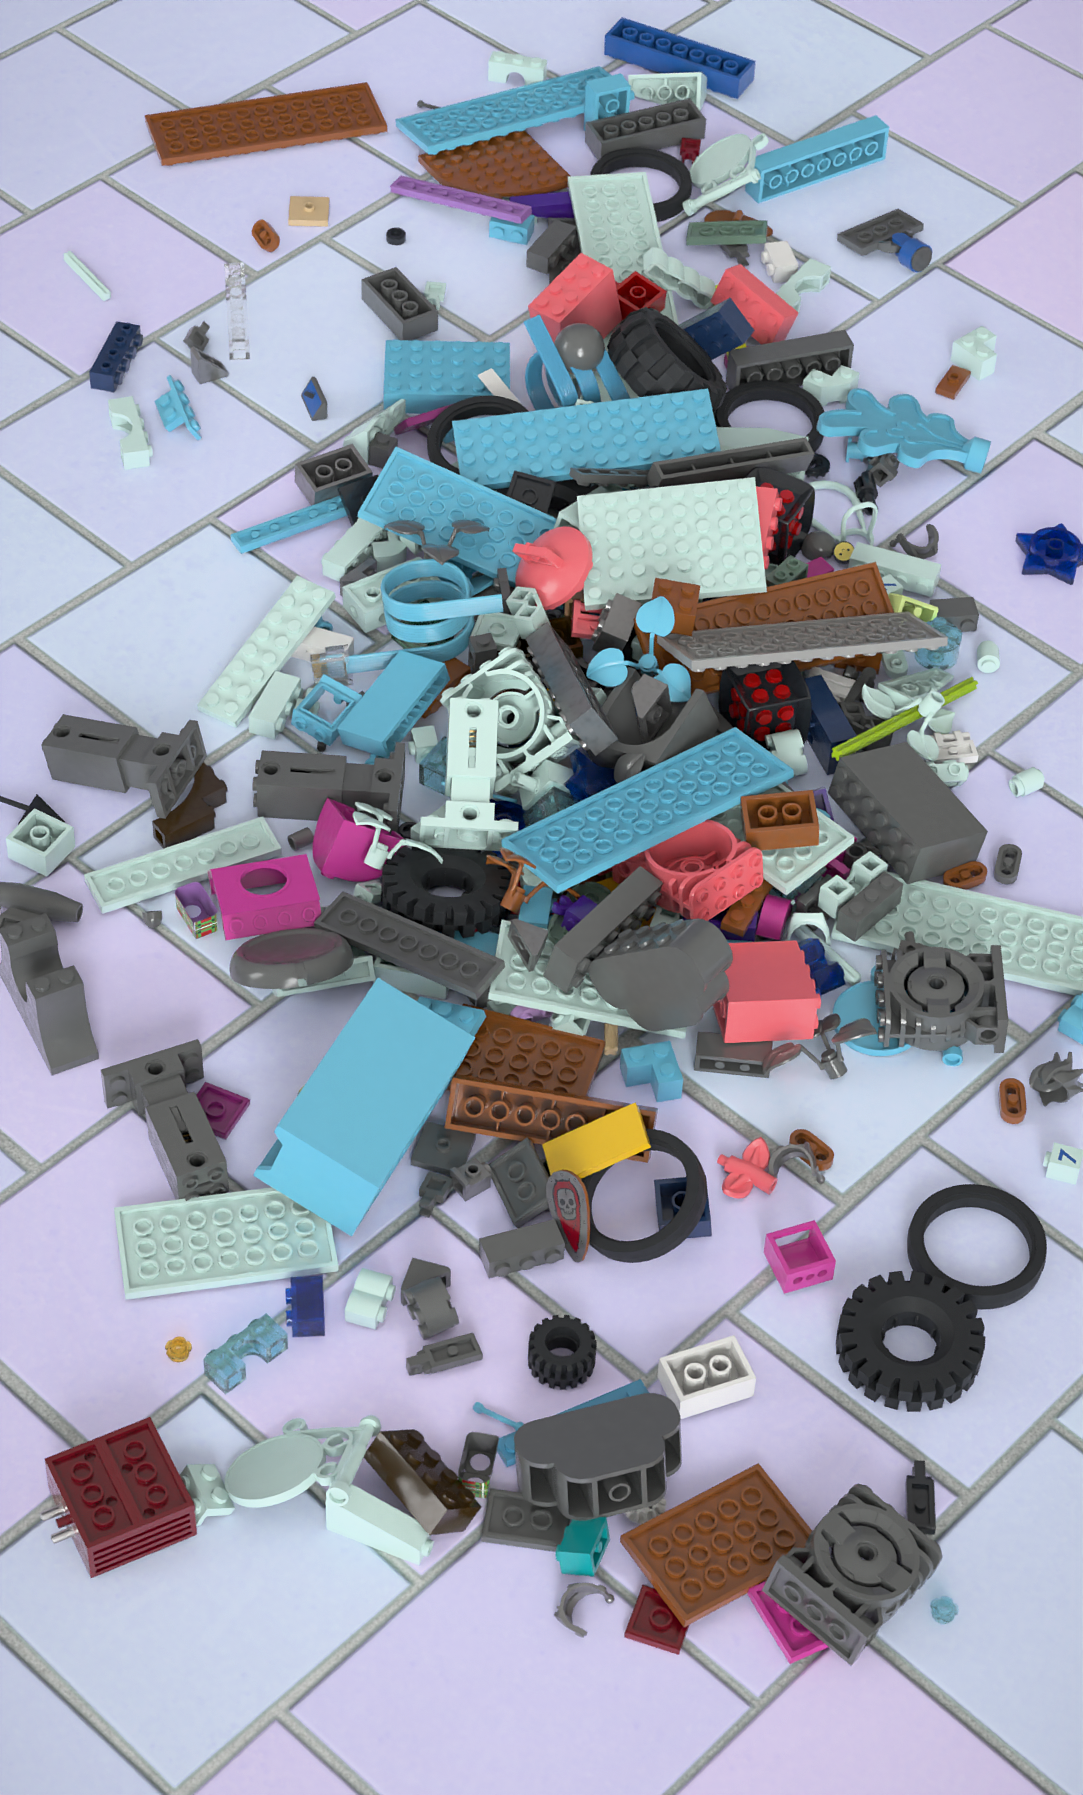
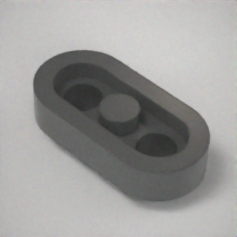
M1004 844L999 848L994 869V878L997 882L1009 885L1017 880L1022 858V850L1018 846Z

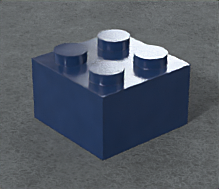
M686 1177L654 1180L659 1231L679 1211L686 1194ZM708 1189L703 1214L697 1226L687 1238L712 1236Z

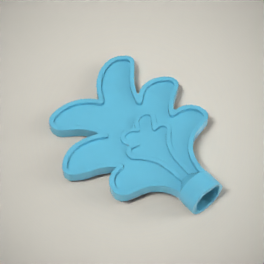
M855 388L848 393L845 404L846 409L826 411L819 416L817 430L820 434L827 437L859 436L857 447L863 454L875 457L888 453H897V459L902 464L911 468H920L930 460L949 459L962 462L964 469L981 474L991 445V441L976 436L970 440L963 437L956 430L954 419L946 414L932 413L926 416L922 412L918 400L909 394H899L891 397L886 408L869 391Z

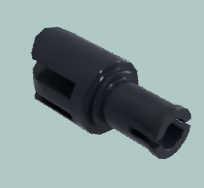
M864 471L861 473L862 476H859L853 482L856 496L861 503L872 502L877 506L875 499L878 497V491L874 476L870 471ZM864 508L865 514L872 515L873 508Z

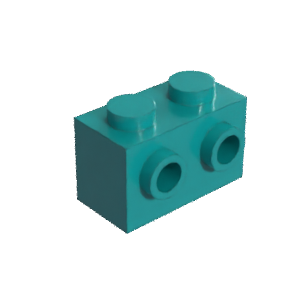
M606 1517L583 1521L571 1520L570 1525L566 1526L564 1538L561 1544L557 1545L555 1554L556 1561L560 1563L562 1574L595 1576L610 1541Z

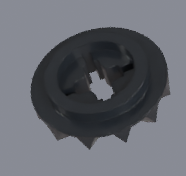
M814 453L809 467L805 471V475L808 478L815 477L816 479L819 476L825 477L826 473L830 470L829 460L821 454Z

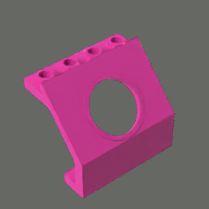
M307 854L215 868L207 871L211 895L216 894L219 903L225 941L280 930L314 926V922L321 915L320 897ZM286 883L282 889L272 894L259 895L245 890Z

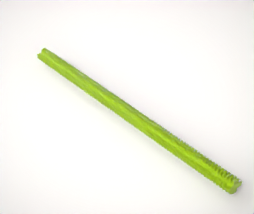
M970 677L942 691L940 694L944 697L945 703L941 707L976 690L978 681ZM919 705L832 748V758L835 757L839 761L840 757L851 755L924 717L918 711Z

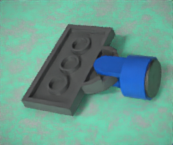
M899 208L837 234L838 242L859 255L865 256L876 250L895 253L899 257V262L913 272L923 271L932 259V248L921 240L913 238V235L924 230V223Z

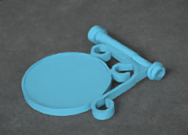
M875 965L871 970V981L855 984L842 992L837 998L833 1007V1014H838L841 1022L834 1030L837 1034L844 1025L857 1019L866 1018L871 1022L877 1034L845 1042V1044L853 1050L866 1055L890 1056L906 1051L912 1046L904 1042V1047H898L897 1038H890L889 1047H883V1042H878V1027L882 1026L877 1023V1008L880 1007L875 1003V992L879 988L874 986V972L879 970H876ZM953 1046L943 1050L942 1061L944 1064L958 1066L962 1063L963 1051L960 1046Z

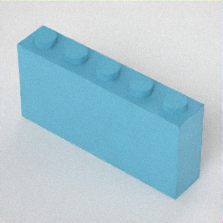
M400 650L337 727L342 743L388 758L390 752L395 750L396 742L403 740L450 681L445 663Z

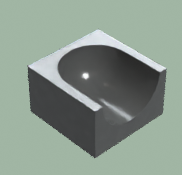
M628 667V675L625 681L619 686L614 687L602 705V709L618 740L596 756L590 749L587 752L597 771L606 767L615 768L618 759L624 754H645L641 772L711 739L720 723L705 691L696 688L687 703L671 702V715L653 739L643 744L631 693L633 684L639 681L641 676L636 669Z

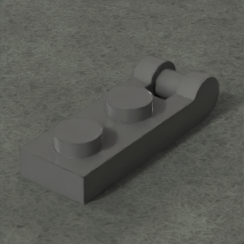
M867 667L862 671L844 702L864 703L862 687L865 684L870 688H874V680L877 673L874 668Z

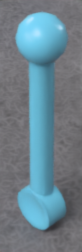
M476 1402L472 1407L476 1413H484L514 1427L515 1431L524 1425L523 1422L516 1423L486 1409L479 1402Z

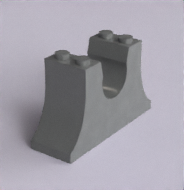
M44 913L0 928L2 954L0 977L51 1075L53 1076L98 1060L99 1052L93 1038L86 1008L84 983L74 965L63 968L58 951L56 931L47 914Z

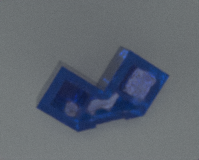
M807 938L798 942L800 950L804 951L805 964H808L810 967V977L815 980L816 994L824 995L846 985L843 968L839 965L838 961H826L824 955L825 948L819 941V938Z

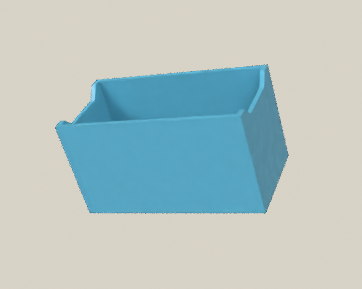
M377 978L277 1125L274 1132L278 1139L257 1167L253 1176L352 1237L448 1088L452 1077L457 1072L475 1037L385 981Z

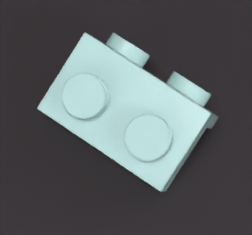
M187 1464L180 1477L195 1505L196 1526H200L207 1516L231 1515L235 1506L227 1493L216 1465Z

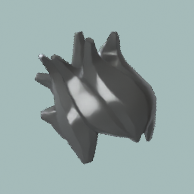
M1070 1051L1068 1052L1067 1059H1064V1061H1061L1059 1053L1055 1052L1052 1061L1038 1065L1031 1072L1029 1078L1030 1088L1039 1092L1044 1107L1052 1101L1066 1103L1074 1095L1083 1092V1088H1081L1083 1083L1077 1081L1083 1074V1069L1072 1070L1073 1057Z

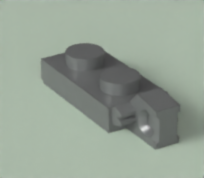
M469 1333L423 1346V1349L418 1351L415 1356L406 1358V1369L409 1376L422 1374L423 1372L425 1375L483 1360V1353L474 1333Z

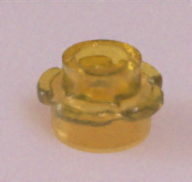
M175 1337L166 1343V1355L173 1362H183L189 1357L192 1345L184 1337Z

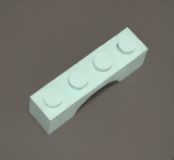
M810 258L805 264L800 266L795 274L791 275L785 284L781 285L776 294L799 312V315L802 298L800 294L805 292L820 293L830 282L831 266Z
M133 396L108 399L109 418L112 428L129 434L119 440L124 470L150 466L149 457H153L151 444L147 445L149 443L148 433L143 431L145 430L143 417H140L139 404H135Z

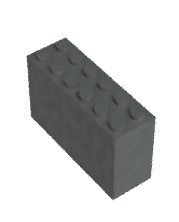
M907 742L840 757L828 794L870 843L879 849L880 854L906 884L944 875L949 869L977 860L988 831Z

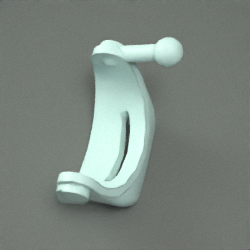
M793 912L784 941H790V937L796 928L801 925L811 924L824 932L825 943L831 945L830 931L822 912Z

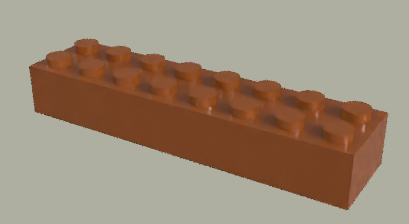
M456 1074L452 1077L445 1128L523 1141L528 1137L532 1143L542 1145L631 1103ZM638 1105L645 1129H655L658 1108ZM642 1151L626 1159L648 1163L651 1158V1151Z

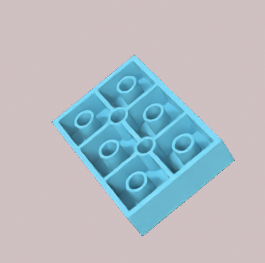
M386 340L384 410L400 399L406 400V413L422 414L467 398L485 395L494 396L478 377L479 374L489 369H493L510 389V343Z

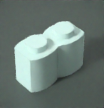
M362 1268L345 1307V1321L376 1329L379 1322L383 1323L387 1314V1307L385 1306L388 1300H393L396 1292V1285H393V1276Z

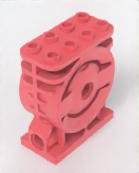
M706 820L612 867L613 881L621 884L641 866L663 882L660 890L662 896L656 903L658 906L671 912L681 913L686 919H704L706 921L742 899L745 895L758 888L763 882L762 851L756 847H751L746 841L741 842L726 826L712 820Z

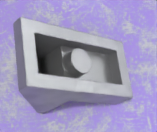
M370 557L341 577L340 596L343 597V586L376 574L377 561Z

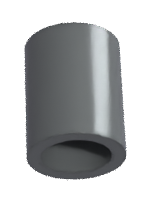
M306 827L288 835L287 839L290 847L296 851L313 843L314 835Z

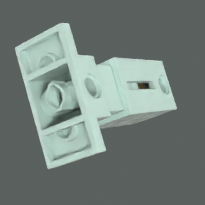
M463 696L450 698L445 796H449L450 801L446 800L444 818L437 815L421 816L419 842L437 848L500 851V847H502L501 839L518 832V822H513L509 819L494 821L495 803H489V799H493L496 778L498 700L490 698L468 699Z

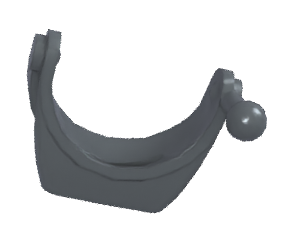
M928 524L926 525L929 537L927 546L919 547L911 544L902 533L898 534L896 539L891 540L889 544L891 547H896L899 542L907 555L926 559L937 554L939 534L934 525Z

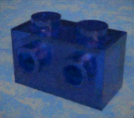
M323 1276L290 1277L291 1288H285L286 1304H291V1310H286L287 1327L292 1326V1337L325 1336Z

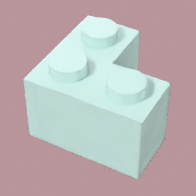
M984 326L978 327L953 341L950 361L960 368L971 371V376L978 381L992 375L995 370L997 353L994 350L997 335Z

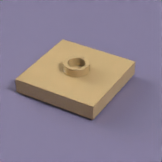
M290 196L288 226L328 227L329 197Z

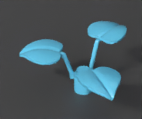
M660 596L641 606L636 615V623L639 629L644 633H650L649 654L643 655L639 663L624 661L623 652L619 649H604L590 662L586 674L587 678L606 687H616L627 678L628 670L625 665L635 667V669H640L643 674L648 676L659 674L654 678L668 684L671 702H688L691 697V679L687 669L680 664L672 663L666 665L663 671H661L656 657L653 656L654 635L656 634L660 637L667 636L672 631L675 623L671 604L665 597Z

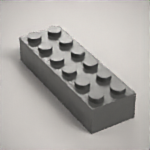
M688 98L586 122L585 143L598 160L611 152L627 148L660 150L681 144L682 138L704 139L706 118L693 101Z
M846 330L733 349L728 353L726 385L731 390L747 382L774 380L790 383L798 387L803 386V380L813 369L832 376L841 365L851 368L854 343Z
M639 866L554 945L543 976L565 993L573 987L578 988L585 979V975L589 973L590 963L604 951L605 947L618 938L621 932L627 929H632V931L638 930L644 920H650L656 911L653 907L662 896L660 890L663 882Z

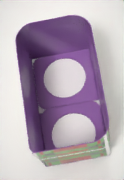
M192 882L175 890L176 908L195 939L218 931L217 908L199 882ZM195 905L201 909V913L195 918H190L185 908Z

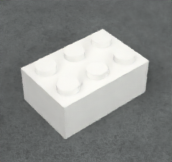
M735 1335L659 1358L657 1377L666 1396L676 1405L681 1419L754 1396L756 1376Z

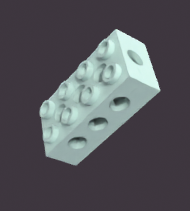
M419 556V557H416V558L411 559V560H409V561H406V562H404V563L411 562V561H415V560H421V557H420V556ZM399 565L342 587L343 607L365 633L386 625L380 589L381 582L389 571ZM422 577L412 579L395 587L390 592L389 596L395 590L405 585L420 581L440 579L438 577ZM425 598L412 601L409 604L439 602L442 598Z

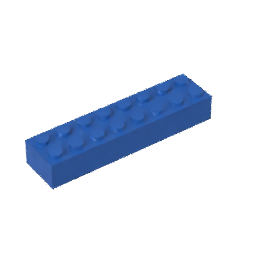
M621 17L605 35L604 55L661 74L701 72L707 77V89L728 95L731 98L738 99L754 81L755 60Z

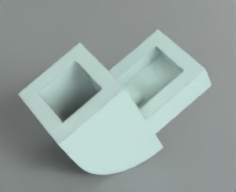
M386 530V542L372 543V558L377 561V573L404 563L407 560V546L400 540L399 535Z

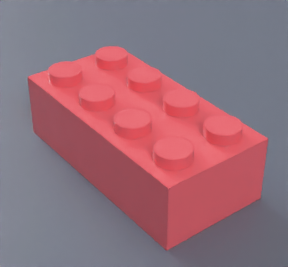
M741 264L725 270L710 301L712 304L717 305L731 298L755 330L751 336L760 344L784 341L799 313Z

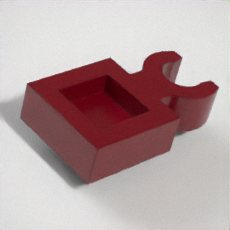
M682 138L680 155L683 164L685 160H691L693 164L696 157L699 156L700 139Z

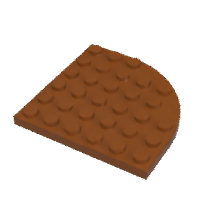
M525 130L510 132L506 136L491 137L490 140L476 141L472 145L457 146L453 150H442L433 155L426 152L418 155V162L441 185L498 199L508 196L546 194L568 188V177L571 176Z

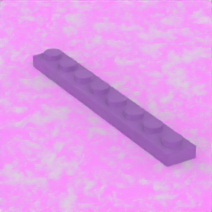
M400 176L390 185L392 193L522 224L532 214L531 206L406 176Z

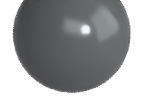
M573 323L564 327L554 342L567 371L573 373L570 367L583 371L592 369L593 371L604 357L605 344L601 334L593 326L586 323Z

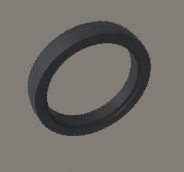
M648 148L621 149L603 156L592 167L590 175L610 174L613 171L628 167L652 168L670 175L679 185V190L671 198L653 203L657 222L670 219L684 210L683 202L691 197L692 179L688 168L679 159L662 151Z
M759 380L738 385L726 393L722 405L716 410V427H731L728 420L730 414L737 407L745 403L758 400L784 402L803 411L811 421L812 429L806 437H808V442L814 453L820 447L824 435L820 434L817 430L819 416L825 412L821 403L808 391L790 383Z
M492 395L475 396L454 403L437 416L429 429L427 452L430 462L460 475L459 469L451 465L441 453L442 442L447 433L453 428L452 421L465 420L481 415L497 416L528 412V409L509 398Z
M646 1129L651 1148L644 1151L665 1152L677 1158L685 1169L687 1188L684 1201L675 1217L655 1234L634 1241H620L603 1235L598 1231L593 1220L592 1200L599 1181L613 1165L581 1179L588 1194L590 1207L589 1245L607 1258L619 1262L638 1263L661 1257L679 1246L692 1233L703 1214L707 1200V1180L704 1169L695 1153L682 1140L668 1132Z
M962 1184L951 1186L932 1194L919 1206L909 1226L907 1254L912 1270L925 1273L924 1283L930 1284L933 1276H937L946 1280L944 1291H949L955 1285L965 1293L963 1303L971 1300L977 1309H996L1019 1301L1035 1287L1046 1263L1047 1240L1038 1217L1017 1197L991 1186ZM965 1207L987 1209L1004 1216L1021 1231L1028 1244L1029 1262L1016 1277L998 1285L976 1286L962 1283L943 1273L932 1262L925 1248L924 1233L934 1219L950 1210Z

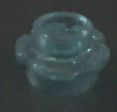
M942 1596L940 1599L935 1598L930 1605L932 1617L941 1624L950 1623L959 1612L958 1605L953 1603L952 1598L948 1596Z

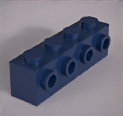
M116 321L89 371L90 387L92 389L115 393L118 385L122 384L125 372L129 371L131 360L135 359L137 349L143 343L140 325Z

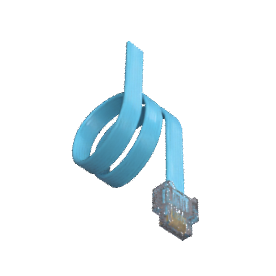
M435 559L407 562L389 571L381 582L380 589L386 627L394 637L412 643L437 642L457 634L465 626L457 637L446 643L402 649V651L438 662L455 658L469 646V637L475 626V615L503 612L501 594L471 598L470 585L466 575L456 565L447 561L443 565ZM422 577H442L449 579L460 586L459 588L458 586L446 581L426 580L405 585L395 590L389 596L390 592L398 585L406 581ZM425 598L449 599L448 601L409 604L412 601ZM393 617L411 622L447 620L430 625H409L401 623ZM348 644L325 647V653L310 655L314 684L319 683L323 674L345 686L354 685L353 673L384 670L400 650L349 656Z

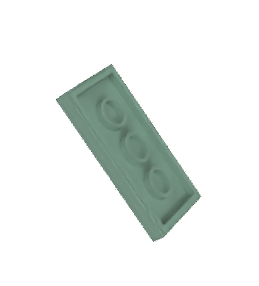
M768 221L689 222L686 245L764 244L767 239Z

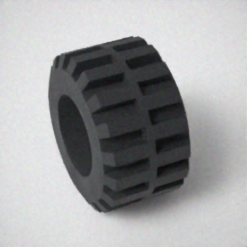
M553 1315L551 1320L548 1318L543 1319L542 1325L537 1323L534 1326V1331L530 1333L528 1343V1367L532 1369L531 1374L533 1377H539L538 1382L542 1385L548 1383L549 1388L554 1389L555 1386H558L560 1390H566V1386H570L572 1389L576 1388L578 1382L581 1384L585 1383L587 1377H591L596 1360L597 1340H595L593 1330L589 1331L590 1326L586 1322L581 1324V1319L577 1317L570 1319V1315H564V1318ZM557 1348H565L574 1353L569 1356H558L550 1351Z

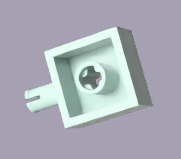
M547 759L531 776L516 771L511 778V785L519 787L522 808L545 818L582 801L588 795L583 773Z

